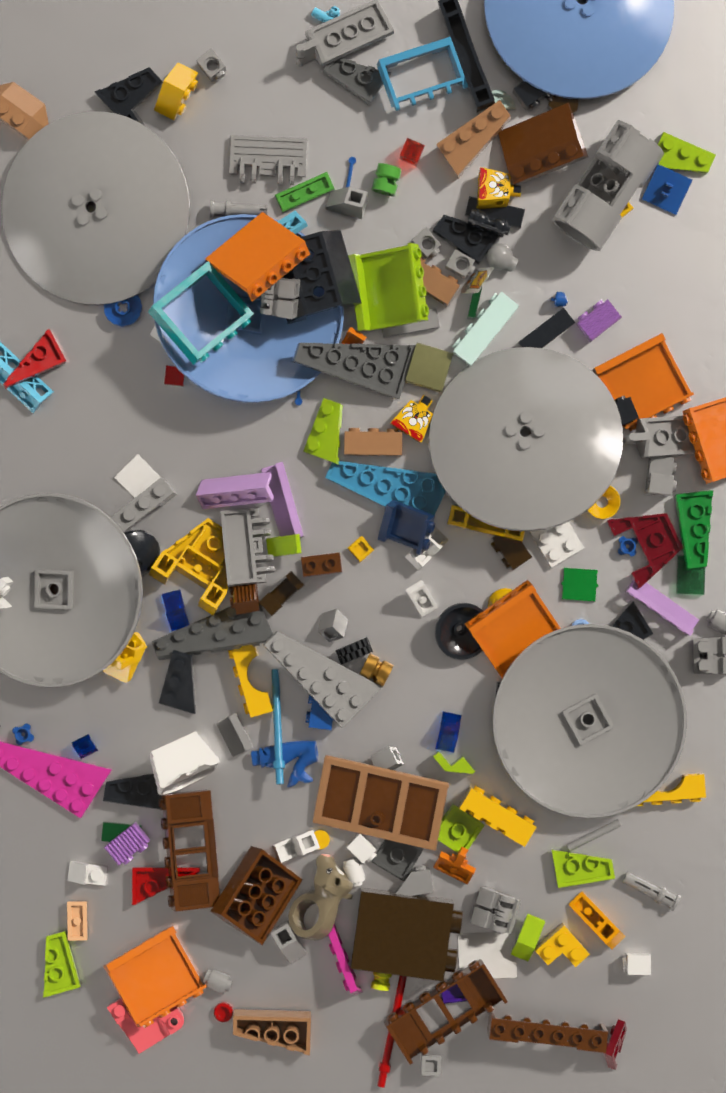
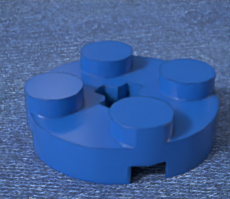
M138 295L123 301L104 304V313L107 319L112 324L120 327L136 323L143 310L142 302ZM120 303L128 304L126 312L118 311Z

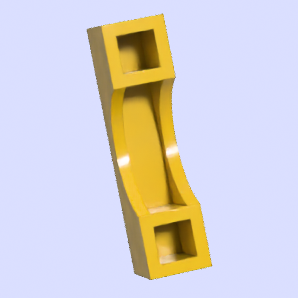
M451 505L447 525L523 541L525 531L506 530L486 524L468 514L461 507Z
M246 645L240 649L228 650L230 659L234 658L236 665L233 666L234 675L239 677L241 682L238 685L240 695H244L246 703H243L246 715L250 714L251 718L272 712L273 707L269 693L257 690L248 679L249 664L258 656L256 647Z
M684 774L675 788L669 791H656L637 806H644V802H651V805H661L663 801L668 800L672 804L682 803V799H690V802H700L701 798H706L704 774Z

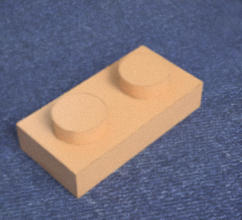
M87 901L67 902L68 941L88 940Z

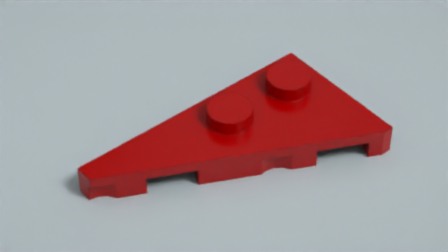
M50 329L45 332L41 339L33 346L32 350L19 363L14 372L10 374L3 384L5 389L66 363V359Z
M177 867L178 876L197 874L200 872V867ZM132 868V905H136L168 889L166 885V876H169L168 868Z

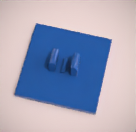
M658 164L642 200L676 215L692 183V179Z

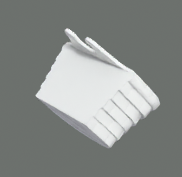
M196 731L151 751L149 756L159 795L175 792L199 781L212 773L219 763V758L215 756L214 752L210 750L209 746L206 745L201 736H198Z

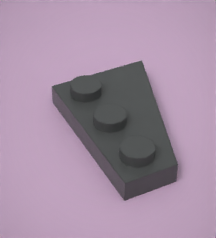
M340 58L327 64L322 72L369 105L384 85L379 70L375 69V67L360 65L355 61Z

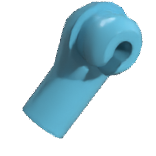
M333 6L330 10L324 12L315 7L311 16L322 22H327L340 16V9Z

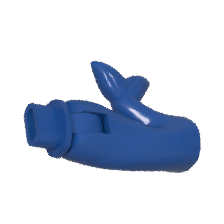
M316 741L282 743L285 765L299 757L293 767L287 787H293L299 781L303 783L312 782L313 779L304 770L307 766L318 762ZM271 745L259 748L258 751H251L252 765H261V768L265 766L273 768L275 746Z

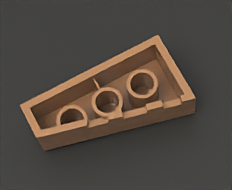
M499 100L436 144L458 178L511 120V115Z
M234 1009L233 1035L253 1041H262L268 1043V1045L284 1047L287 1050H295L310 1056L311 1011Z

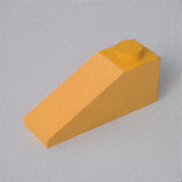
M583 892L579 893L568 904L611 949L626 937Z

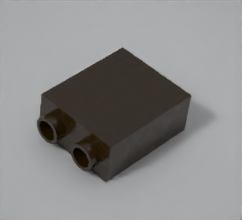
M361 887L351 969L444 982L445 971L455 973L458 949L448 948L450 933L460 934L463 911L453 910L454 902L452 899L423 895L408 896L396 894L393 891Z

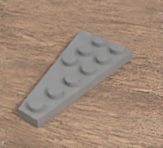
M278 631L263 644L341 728L382 688V686Z

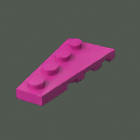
M334 923L331 932L327 935L331 940L329 947L332 954L337 956L338 962H336L339 973L343 972L345 977L343 985L346 991L358 995L363 993L361 986H356V974L351 969V966L348 965L349 957L346 950L341 946L343 943Z

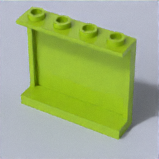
M408 243L406 246L361 255H348L362 304L355 305L358 331L369 332L428 321L429 308L425 299L427 292L423 284L424 270L421 266L420 258L422 254L418 244Z

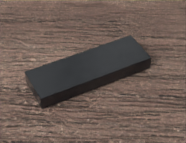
M469 196L465 216L468 217L472 209L477 210V198ZM508 205L506 207L480 209V211L495 219H509L508 224H511V227L521 229L525 209Z
M562 308L520 340L518 344L521 347L543 348L574 325L575 321L565 308Z

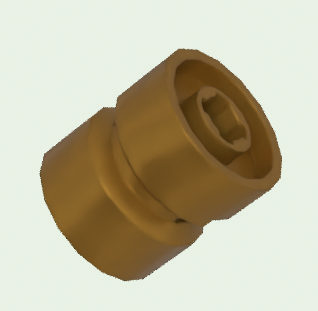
M370 653L359 675L368 680L372 678L374 683L383 687L394 665L385 660L381 662L379 657Z

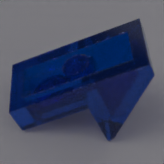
M181 589L162 594L171 631L190 625Z

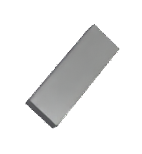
M429 309L428 321L382 329L383 338L440 328L437 309Z

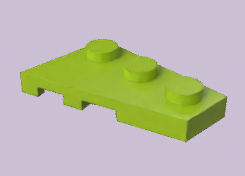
M665 132L662 133L658 146L664 152L658 164L670 170L708 173L716 154Z
M323 398L303 452L339 465L338 448H340L339 433L342 424L343 405Z
M551 849L558 888L615 879L612 859Z
M66 930L46 936L43 998L80 988L81 984Z

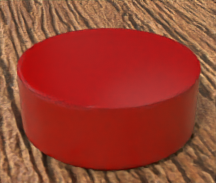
M220 1002L214 1009V1016L220 1022H227L233 1016V1008L227 1002Z

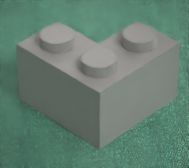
M664 456L649 457L645 494L668 497L676 491L677 481L672 476V474L676 473L677 467L674 458Z

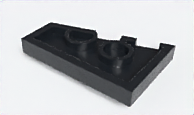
M447 215L442 216L432 231L457 250L474 259L478 265L487 254L489 248L493 246L500 236L484 227L477 228L474 226L473 228L466 221Z
M634 601L629 604L611 626L630 632L642 640L653 634Z
M154 774L107 781L103 802L160 810L159 799H162V795H159L157 792L158 787L155 783Z

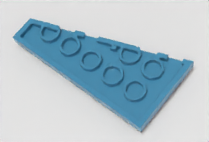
M339 461V465L331 464L325 476L326 479L384 507L392 500L432 515H435L446 493L436 473Z

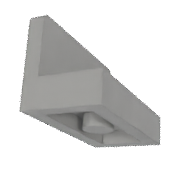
M237 713L216 723L233 757L254 747Z

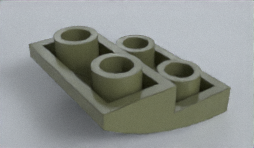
M417 342L405 382L442 393L454 353Z

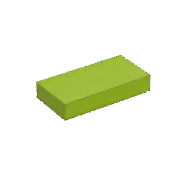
M300 534L266 538L268 555L277 557L302 553Z

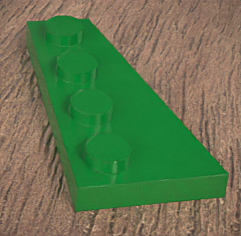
M713 490L675 495L687 570L707 567Z

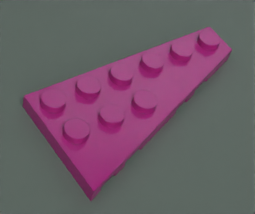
M0 741V767L79 818H82L112 771L109 768Z

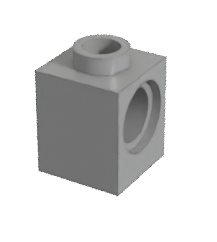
M212 49L196 60L198 66L211 82L214 80L218 81L225 75L226 66ZM210 63L218 65L214 71L208 70L207 67Z
M427 228L423 229L411 241V243L418 244L421 254L426 260L429 257L433 259L440 253V242ZM426 240L431 241L433 247L429 250L424 249L422 243Z
M455 249L445 269L466 279L467 275L471 277L476 268L473 265L475 260ZM464 261L467 264V268L460 270L457 268L456 263Z

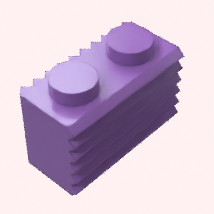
M601 299L592 306L594 310L588 314L586 311L578 317L579 322L576 325L590 342L622 318L608 299L605 302Z
M134 822L105 845L104 848L118 866L121 863L126 865L133 859L132 855L135 852L141 853L148 847L147 843L150 839L137 822Z

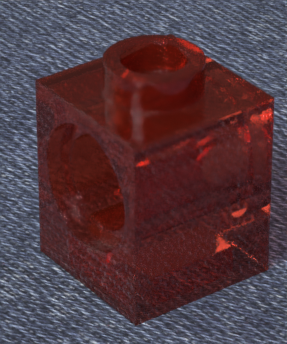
M407 138L399 160L417 167L425 145Z

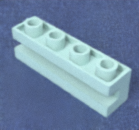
M500 292L499 295L495 293L488 301L491 305L487 310L483 308L476 316L479 320L475 325L471 323L464 331L467 335L463 340L459 338L452 346L454 348V355L458 358L460 357L468 366H472L519 307L518 304L503 292Z

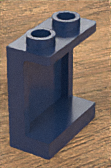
M392 500L386 505L377 540L382 542L388 539L416 549V554L421 555L430 546L431 540H429V536L435 528V515Z

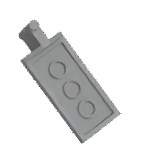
M373 0L305 31L307 42L296 45L297 66H303L304 63L316 59L321 66H324L394 34V29L379 1Z
M683 416L641 418L637 420L636 432L623 436V445L636 444L641 458L695 454V448L689 440V430L683 421Z

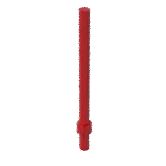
M399 976L392 1013H397L401 1009L407 976ZM389 1031L383 1059L378 1069L380 1074L377 1086L385 1088L387 1074L390 1073V1059L394 1039Z

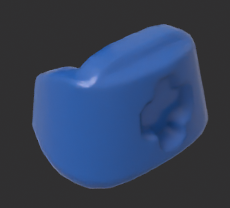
M556 292L555 297H551L550 300L554 301L555 307L568 304L566 295L563 292Z

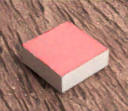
M166 365L164 385L184 387L185 376L176 366Z

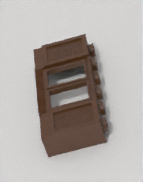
M206 789L162 795V799H159V807L161 811L163 810L164 817L161 818V828L165 830V837L162 841L167 857H164L165 868H168L169 876H166L167 888H170L168 906L175 912L213 907L220 897L211 791ZM203 825L205 846L175 849L174 828ZM206 852L207 873L178 876L177 855Z
M481 959L472 961L464 970L455 972L451 979L438 983L434 990L424 992L417 1001L405 1004L402 1010L388 1015L386 1020L383 1021L410 1065L413 1064V1057L419 1053L422 1055L429 1052L428 1048L436 1042L441 1045L445 1042L444 1037L450 1033H460L461 1026L469 1021L471 1024L475 1023L478 1020L477 1016L485 1011L491 1013L494 1010L493 1006L500 1001H503L505 1004L508 1002ZM457 984L471 1008L453 1019L439 995ZM434 998L447 1018L448 1023L430 1033L416 1009Z
M493 1011L489 1013L487 1034L489 1040L515 1043L523 1041L575 1047L577 1050L606 1053L608 1030L601 1023L599 1030L588 1029L587 1024H581L580 1028L569 1027L566 1021L562 1022L561 1026L550 1025L548 1019H544L542 1024L531 1022L529 1017H525L523 1021L512 1020L510 1015H505L504 1019L495 1018Z

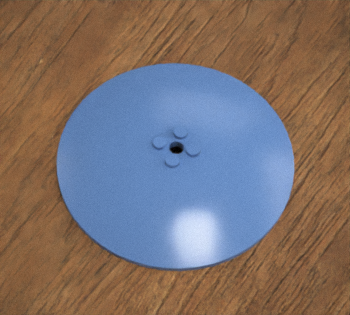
M484 0V12L487 29L493 45L503 61L521 79L533 87L555 96L569 99H595L630 87L655 65L663 53L671 34L674 19V0H587V3L583 5L579 4L577 0Z
M239 214L216 218L205 222L187 233L169 252L161 266L154 287L153 305L206 263V257L258 215ZM300 231L296 233L299 237L305 236ZM309 251L310 255L305 260H311L314 257V253ZM219 273L254 315L250 318L252 322L246 328L242 329L240 327L236 330L238 333L231 340L226 338L222 342L224 345L216 352L212 350L208 353L210 356L202 363L198 361L195 365L189 361L155 321L158 337L165 352L177 369L191 382L203 390L224 399L244 403H260L289 396L307 386L321 373L292 362L298 343H339L343 329L344 309L343 306L306 316V320L287 324L286 318L260 313L262 294L252 302L246 291ZM207 276L203 277L163 309L198 352L242 317ZM317 287L314 289L313 294L321 297L324 294V289Z

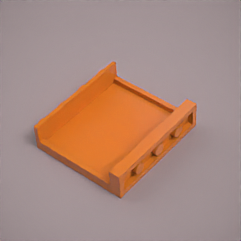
M262 212L206 257L205 260L206 262L209 261L218 273H221L246 291L253 302L309 256L310 252L303 239Z
M663 333L593 369V372L605 384L614 400L624 395L626 398L631 397L639 419L656 418V414L661 411L666 414L674 409L673 405L679 402L683 405L691 401L690 397L694 395L670 353ZM637 420L622 426L623 430L629 429L630 432L635 430Z
M725 397L683 411V421L688 427L689 440L694 445L695 458L700 464L701 476L706 484L726 478Z
M528 580L465 623V626L502 679L512 662L525 648L542 636L561 629L537 594L534 586Z
M173 926L166 928L103 966L137 1027L143 1026V1028L150 1026L154 1023V1018L158 1016L160 1018L165 1017L171 1013L169 1009L174 1006L179 1008L187 1003L186 999L191 996L193 998L200 996L204 993L203 989L207 987L206 984L203 985L182 948L175 935L177 932Z

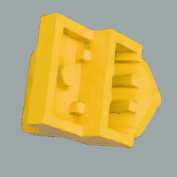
M134 632L126 648L112 664L103 670L104 673L124 683L132 679L137 665L147 648L145 641L138 632Z

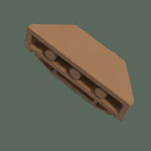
M15 82L0 85V120L27 140L49 124L46 106L43 102Z

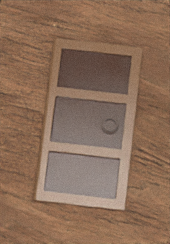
M325 755L313 823L435 851L437 849L449 783Z

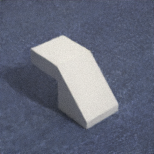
M436 527L429 536L431 543L427 551L418 555L416 554L417 550L413 549L405 557L418 570L448 541Z
M313 830L272 845L277 861L280 863L320 848Z

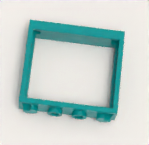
M209 261L152 305L148 311L151 317L193 365L198 361L201 363L210 356L208 353L212 350L215 352L224 345L222 342L226 338L231 340L238 334L236 330L240 327L242 329L246 328L252 322L250 318L254 315ZM207 276L242 317L198 352L163 309L203 277Z

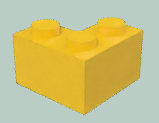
M177 63L163 81L154 111L172 120H175L178 115H182L186 108L185 100H188L191 91H194L197 87L198 81L196 78L198 72Z
M563 923L545 937L535 948L536 953L547 965H550L563 953L577 967L590 955Z

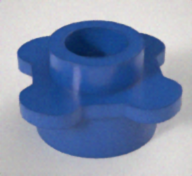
M620 537L618 554L635 556L637 553L635 550L638 543L637 539Z
M26 723L22 727L13 728L12 732L15 734L16 744L22 745L23 742H32L34 740L29 724Z

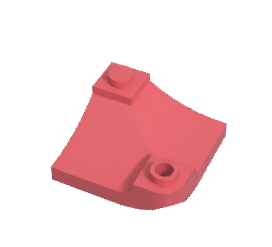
M121 997L107 1006L112 1017L125 1032L139 1054L165 1037L172 1035L181 1029L184 1024L183 1013L176 1006L169 1009L171 1013L165 1017L160 1018L158 1016L154 1018V1023L146 1028L136 1026ZM171 1019H177L178 1023L172 1024Z

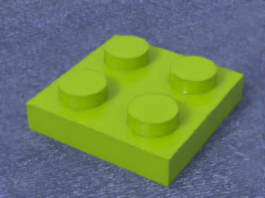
M452 804L442 818L438 841L458 853L461 847L470 848L485 825L467 812L459 809L455 804Z

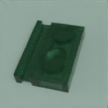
M677 555L676 594L704 595L705 568L687 570L685 557Z

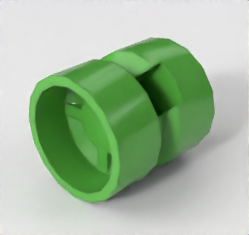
M378 163L375 173L378 177L374 179L371 190L382 195L394 197L398 187L396 181L400 180L402 169L393 165Z

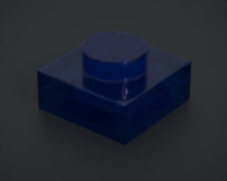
M89 734L72 742L73 748L81 759L98 751L96 744Z

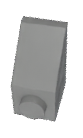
M425 865L414 867V870L410 871L409 875L399 886L396 894L415 896L433 893L430 868H426Z

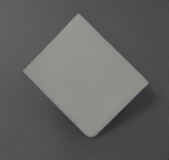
M338 609L325 612L321 616L318 632L328 642L344 638L348 619Z
M388 746L370 757L374 766L394 770L404 764L397 748Z
M421 1054V1076H441V1056Z

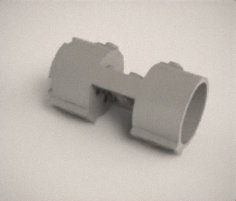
M618 120L594 155L595 159L579 183L574 185L552 218V221L558 228L577 242L592 250L600 251L622 219L620 214L637 188L644 186L664 155L663 150L652 139L648 140L640 134V131L632 125Z

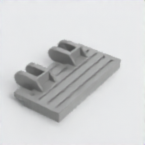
M231 135L229 174H238V166H240V183L245 181V167H252V183H256L257 167H260L259 175L276 176V168H278V184L280 185L283 182V168L290 169V185H294L295 169H298L297 177H306L307 138Z
M259 508L220 511L228 587L267 583L266 574L275 572V567L257 568L256 563L273 561L274 556H255V554L263 553L262 537L270 536L271 530L253 531L252 526L267 525L270 523V519H251V517H260Z

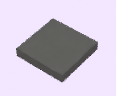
M384 839L376 853L377 855L371 862L404 881L424 848Z

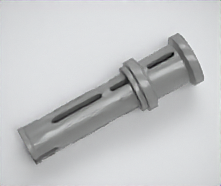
M210 200V217L239 214L259 215L262 212L267 215L268 205L231 204L229 201L218 203Z
M629 872L626 873L622 883L654 898L656 903H662L670 907L672 911L675 910L681 897L666 891L664 887L658 888Z

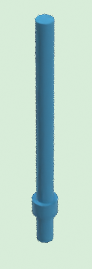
M279 669L271 670L275 746L273 769L276 770V785L284 784L283 769H285V761L283 760Z

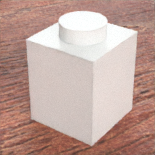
M359 833L347 845V848L362 863L365 861L369 863L377 855L375 853L377 848L363 834Z
M626 953V958L622 959V968L626 970L627 975H651V955L649 953Z

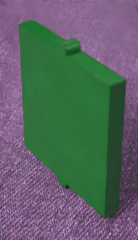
M564 568L563 582H561V585H563L562 599L596 601L598 570Z

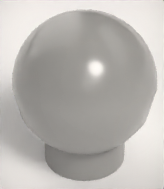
M495 244L487 252V262L496 270L506 269L512 272L518 263V258L513 256L511 249L505 244Z

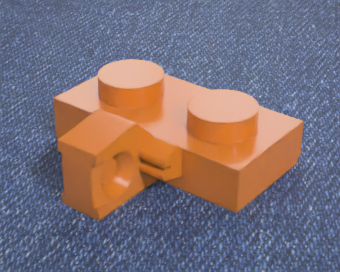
M464 847L460 848L457 855L452 853L450 856L441 851L433 868L467 885L476 868L467 864L468 860L465 858L468 849Z

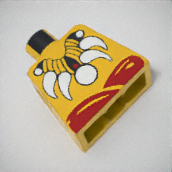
M480 167L477 208L486 209L508 206L510 196L520 197L521 185H510L511 177L509 173Z
M425 395L421 397L418 404L410 400L391 421L390 425L417 442L422 443L433 413L428 411L433 400Z

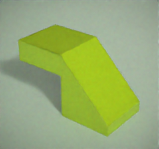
M439 751L432 755L446 772L467 774L475 772L463 756L450 765Z
M527 914L510 955L528 962L536 948L545 920Z

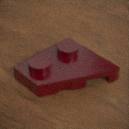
M619 1019L616 1025H613L611 1028L610 1042H607L606 1053H604L608 1068L614 1070L617 1067L615 1059L618 1052H621L627 1031L626 1022Z

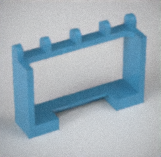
M451 37L379 59L376 64L391 107H394L396 111L400 110V102L410 100L411 105L414 106L416 105V97L428 94L429 99L432 100L434 99L433 92L443 88L446 89L447 94L452 93L450 87L452 85L459 84V86L462 85L463 89L468 88ZM447 50L457 79L396 98L386 69L429 53L435 54Z

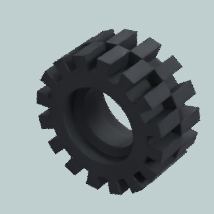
M367 637L335 650L341 665L373 652Z

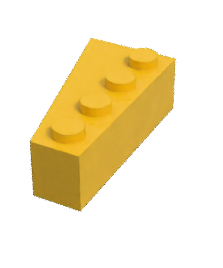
M475 785L474 788L469 786L458 805L459 809L469 812L474 818L484 821L491 828L502 832L505 836L525 847L537 828L533 824L535 821L526 815L523 818L517 815L518 811L509 805L507 808L500 804L502 801L493 795L490 798L484 795L485 791Z

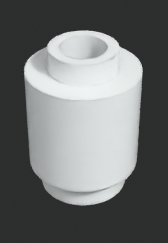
M357 857L344 860L342 868L347 878L353 883V887L362 885L365 876L361 861Z

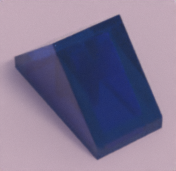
M442 712L435 749L454 753L462 715Z

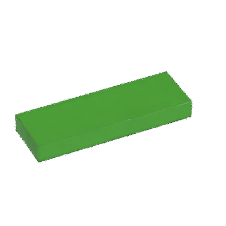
M325 172L276 194L275 197L282 213H285L334 191L335 188L328 173Z

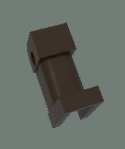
M290 571L286 578L273 591L264 596L259 603L273 616L305 584Z

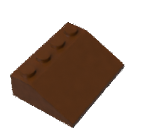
M569 103L503 129L498 133L513 185H521L588 158Z
M251 846L210 912L260 945H263L303 879L263 849Z

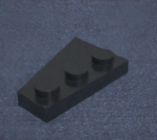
M148 67L128 76L124 80L95 91V94L113 113L123 115L129 109L134 110L163 82Z
M173 650L159 704L196 714L192 655Z

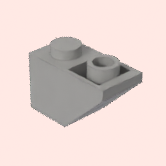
M353 187L331 191L325 209L362 219L367 206L368 192Z
M289 921L272 929L271 935L290 964L307 955L297 935L291 929Z

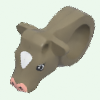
M321 854L316 859L315 889L298 897L290 907L288 915L289 925L293 932L303 939L317 941L326 937L331 932L335 923L340 900L343 898L352 899L353 897L349 893L352 890L353 883L347 878L345 872L337 866L334 857L329 854ZM317 904L319 908L318 921L311 929L307 930L304 925L305 912L311 905Z

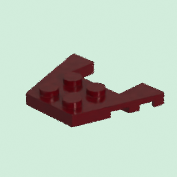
M667 513L609 519L606 521L613 537L632 529L649 564L631 573L638 589L683 549Z

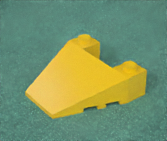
M207 518L182 539L180 538L176 541L174 545L164 550L151 567L149 575L165 585L176 570L206 590L197 606L211 615L216 613L224 601L228 584L222 526Z

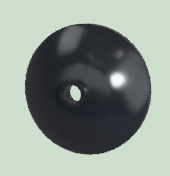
M144 530L125 532L124 534L136 554L141 577H144L150 572L151 567L160 555L159 543L151 533Z
M457 603L442 612L436 622L435 639L443 653L453 659L466 660L477 656L483 651L465 626L466 622L483 611L481 608L471 603ZM461 625L462 629L457 631V627Z

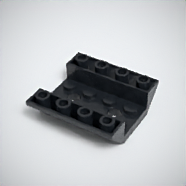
M341 230L320 231L300 237L305 241L308 250L314 253V257L311 260L304 259L282 277L285 279H300L299 297L295 298L298 299L297 317L293 319L286 318L287 324L306 320V316L343 306V309L362 304ZM315 288H323L324 294L321 297L315 296L313 294Z

